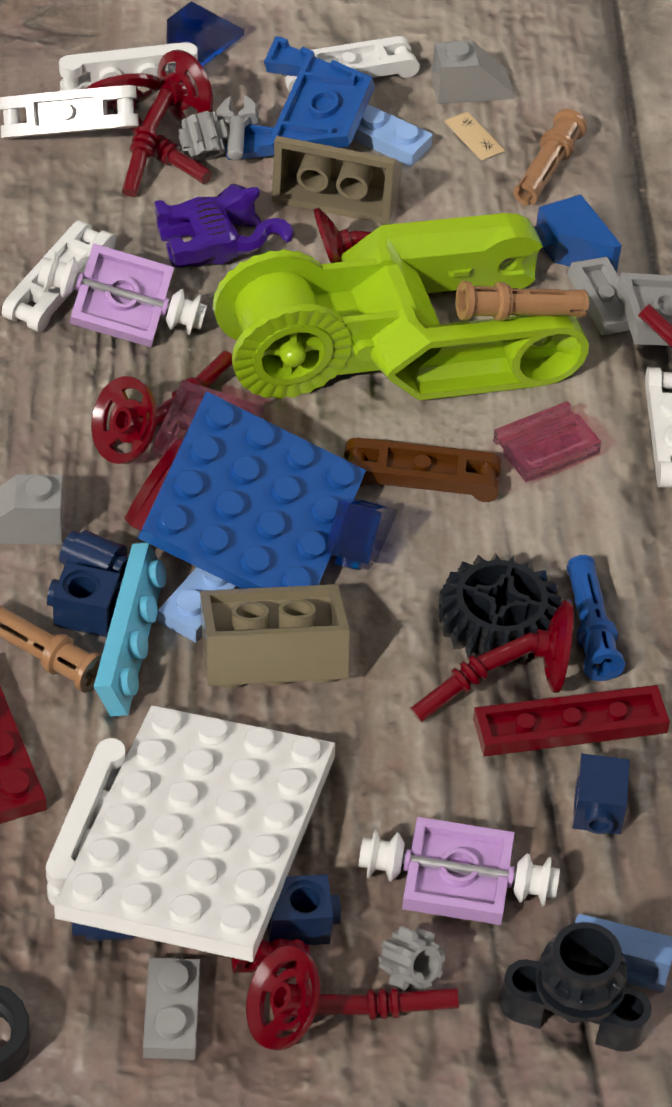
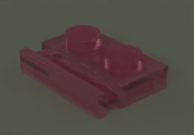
M568 401L494 429L493 442L496 445H501L504 449V456L526 483L600 454L601 440L579 414H574L570 410L571 404Z

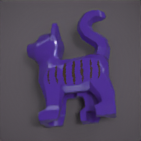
M231 184L218 196L196 197L172 206L167 205L163 200L154 202L157 230L162 241H169L166 243L167 256L172 267L183 268L206 264H224L239 255L259 250L271 234L280 235L286 243L292 242L295 233L292 226L283 219L271 218L261 222V218L255 213V201L260 195L258 187L245 188L241 185ZM233 224L256 228L251 236L246 237L239 235ZM191 236L192 239L184 242L180 237Z

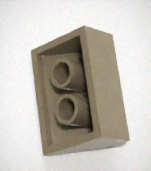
M276 136L274 140L272 202L310 210L319 207L326 213L389 224L399 196L402 163L394 158Z
M338 584L200 591L203 656L208 686L235 688L242 684L258 683L280 686L288 682L297 681L329 683L336 679H349L350 629Z

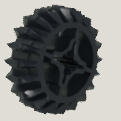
M497 553L494 554L490 561H486L477 555L473 565L462 561L457 572H450L449 577L446 579V584H443V588L440 590L437 615L439 622L442 623L443 637L451 638L453 650L465 648L468 659L471 655H481L528 633H536L538 629L547 630L557 608L562 603L561 597L557 595L556 583L548 582L546 570L534 572L532 560L523 565L517 563L515 555L508 561L500 560ZM531 652L523 657H520L515 661L523 665L528 655L534 657V652Z

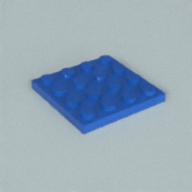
M206 391L137 538L241 589L319 585L366 470Z

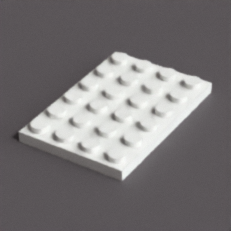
M151 705L125 758V762L121 766L54 903L55 919L253 962L335 758V743Z

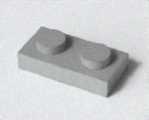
M608 257L572 262L567 275L576 290L584 289L587 291L589 297L588 312L600 334L608 335L630 331L617 287L619 277Z
M149 958L143 1058L195 1060L200 959Z

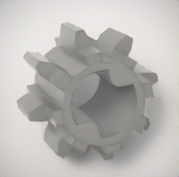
M203 111L192 114L181 121L182 129H179L178 137L183 153L189 152L190 157L198 161L213 159L225 153L226 148L224 144L228 142L227 138L229 136L224 119L218 120L216 112Z
M400 926L399 931L392 932L390 939L387 941L383 940L381 947H383L382 956L378 957L379 968L385 970L384 972L390 975V985L404 991L408 987L419 991L432 986L431 982L436 977H441L443 971H441L442 962H445V951L433 942L435 938L434 933L422 928L413 931Z

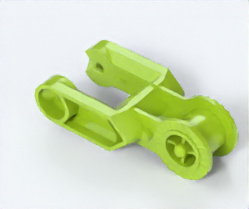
M498 213L381 225L342 255L341 262L321 264L311 255H306L300 251H289L286 249L267 251L264 254L254 255L250 259L240 262L234 269L228 271L225 278L219 282L214 293L212 305L219 327L226 335L237 340L232 353V365L238 381L243 388L249 390L252 394L260 395L264 398H295L300 394L310 393L314 389L324 386L330 379L335 378L336 375L378 370L392 383L417 400L539 387L560 382L571 376L583 365L589 353V342L577 318L573 316L515 315L504 321L484 319L447 324L439 323L427 293L457 290L461 281H470L473 286H493L496 282H505L511 288L523 289L535 281L537 256L543 246L531 221L515 213ZM508 258H512V259L506 261L505 263H501L502 261H504V260H506V259H508Z

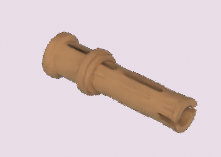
M564 108L557 112L553 119V127L545 131L541 137L540 151L526 170L521 181L514 188L513 193L517 201L524 205H530V202L532 205L535 204L559 163L570 158L573 154L575 141L584 136L588 127L586 119L582 114L569 108Z
M461 281L457 287L455 303L457 316L460 320H469L472 316H492L496 321H504L510 315L585 317L586 311L589 308V297L584 289L511 288L505 282H496L493 286H473L470 281Z
M0 606L1 638L41 660L40 663L46 672L52 675L59 673L72 680L76 689L86 693L94 688L102 654L98 652L90 654L76 646L72 637L66 634L54 636Z

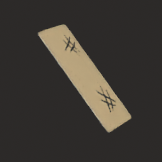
M465 112L444 121L481 161L505 152L500 144L470 113Z

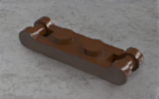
M359 437L346 441L344 458L366 470L360 486H363L365 483L468 494L473 495L475 499L481 502L494 501L499 495V481L496 478L501 472V458L495 453Z

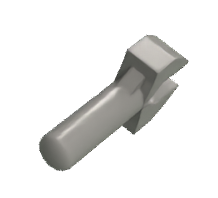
M243 95L244 107L238 112L237 116H234V107L230 96L217 107V119H224L226 127H229L227 156L233 161H238L243 157L245 127L251 124H258L259 121L256 104L246 95Z

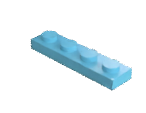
M147 542L132 544L94 683V689L111 717L129 714L132 698L139 689L138 675L142 660L148 654V637L151 625L157 619V602L160 590L166 584L167 573L162 560H158L153 548Z

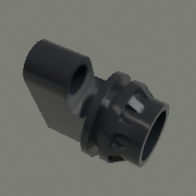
M590 922L574 923L562 929L546 945L539 962L523 959L512 963L505 972L500 998L501 1009L510 1020L540 1029L545 1009L565 1018L570 1023L592 1022L600 1024L595 1045L621 1052L635 1050L643 1043L652 1012L651 1003L647 996L641 991L627 986V964L617 938L603 926ZM517 988H528L533 992L526 993L520 991ZM618 1016H628L632 1018L634 1021H626L619 1018Z

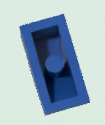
M581 194L538 208L535 229L543 246L541 249L545 250L554 263L570 267L572 262L608 257L617 273L622 245Z

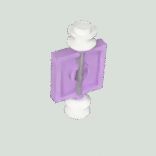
M94 243L85 272H80L79 276H77L79 266L75 257L66 264L59 262L57 252H54L52 259L44 257L37 282L44 284V293L51 286L60 288L61 298H65L73 291L76 284L75 290H78L69 324L147 347L152 346L160 315L165 316L166 311H168L166 322L170 330L177 323L186 325L188 335H190L192 327L201 329L207 305L199 303L200 294L194 301L185 299L184 291L180 289L172 296L171 303H168L169 298H166V294L174 270L172 266Z
M417 817L412 849H406V854H404L405 843L399 833L396 832L391 841L380 840L377 829H374L372 838L363 837L358 865V867L368 868L367 878H370L375 870L386 871L388 881L392 882L400 874L402 864H404L403 870L408 871L402 909L496 925H501L506 889L507 887L512 888L513 881L515 882L513 892L519 903H522L528 894L538 895L541 906L544 907L546 897L556 898L560 874L559 868L551 867L552 857H548L543 866L534 865L529 853L525 854L518 861L515 872V866H510L514 832Z

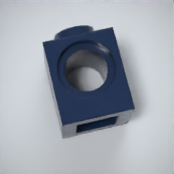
M66 562L59 580L52 579L47 594V606L53 607L54 626L107 637L120 591V574Z
M581 753L575 783L572 829L587 830L594 834L611 833L621 835L627 809L630 759Z
M328 874L286 877L267 925L269 942L281 938L290 941L298 939L308 945L330 944L332 924H340L341 906L339 894H330ZM298 909H306V910H309V911H311V912L303 913V912H299V911H297V910H298Z

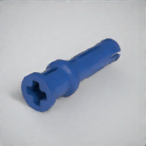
M578 555L568 561L569 565L566 568L570 577L574 601L580 620L576 638L579 646L584 649L586 657L583 662V670L585 675L591 680L607 681L614 679L623 672L625 660L623 655L617 651L615 643L618 638L617 628L606 615L595 560L588 555Z

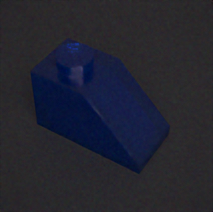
M192 1L167 19L166 44L183 42L194 44L197 47V60L202 67L244 36L243 28Z
M356 497L354 500L349 498L339 500L325 553L337 556L336 564L356 570H361L363 564L370 565L376 563L398 509Z

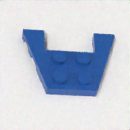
M275 36L264 60L266 71L268 73L297 76L275 127L252 124L245 127L243 157L241 159L273 156L276 136L338 148L350 147L375 89L373 78L335 60L328 63L315 57L314 51L305 47L299 50L290 46L287 39ZM227 142V144H226V146H225V148H226V149H225L226 156H227V150H228V142Z

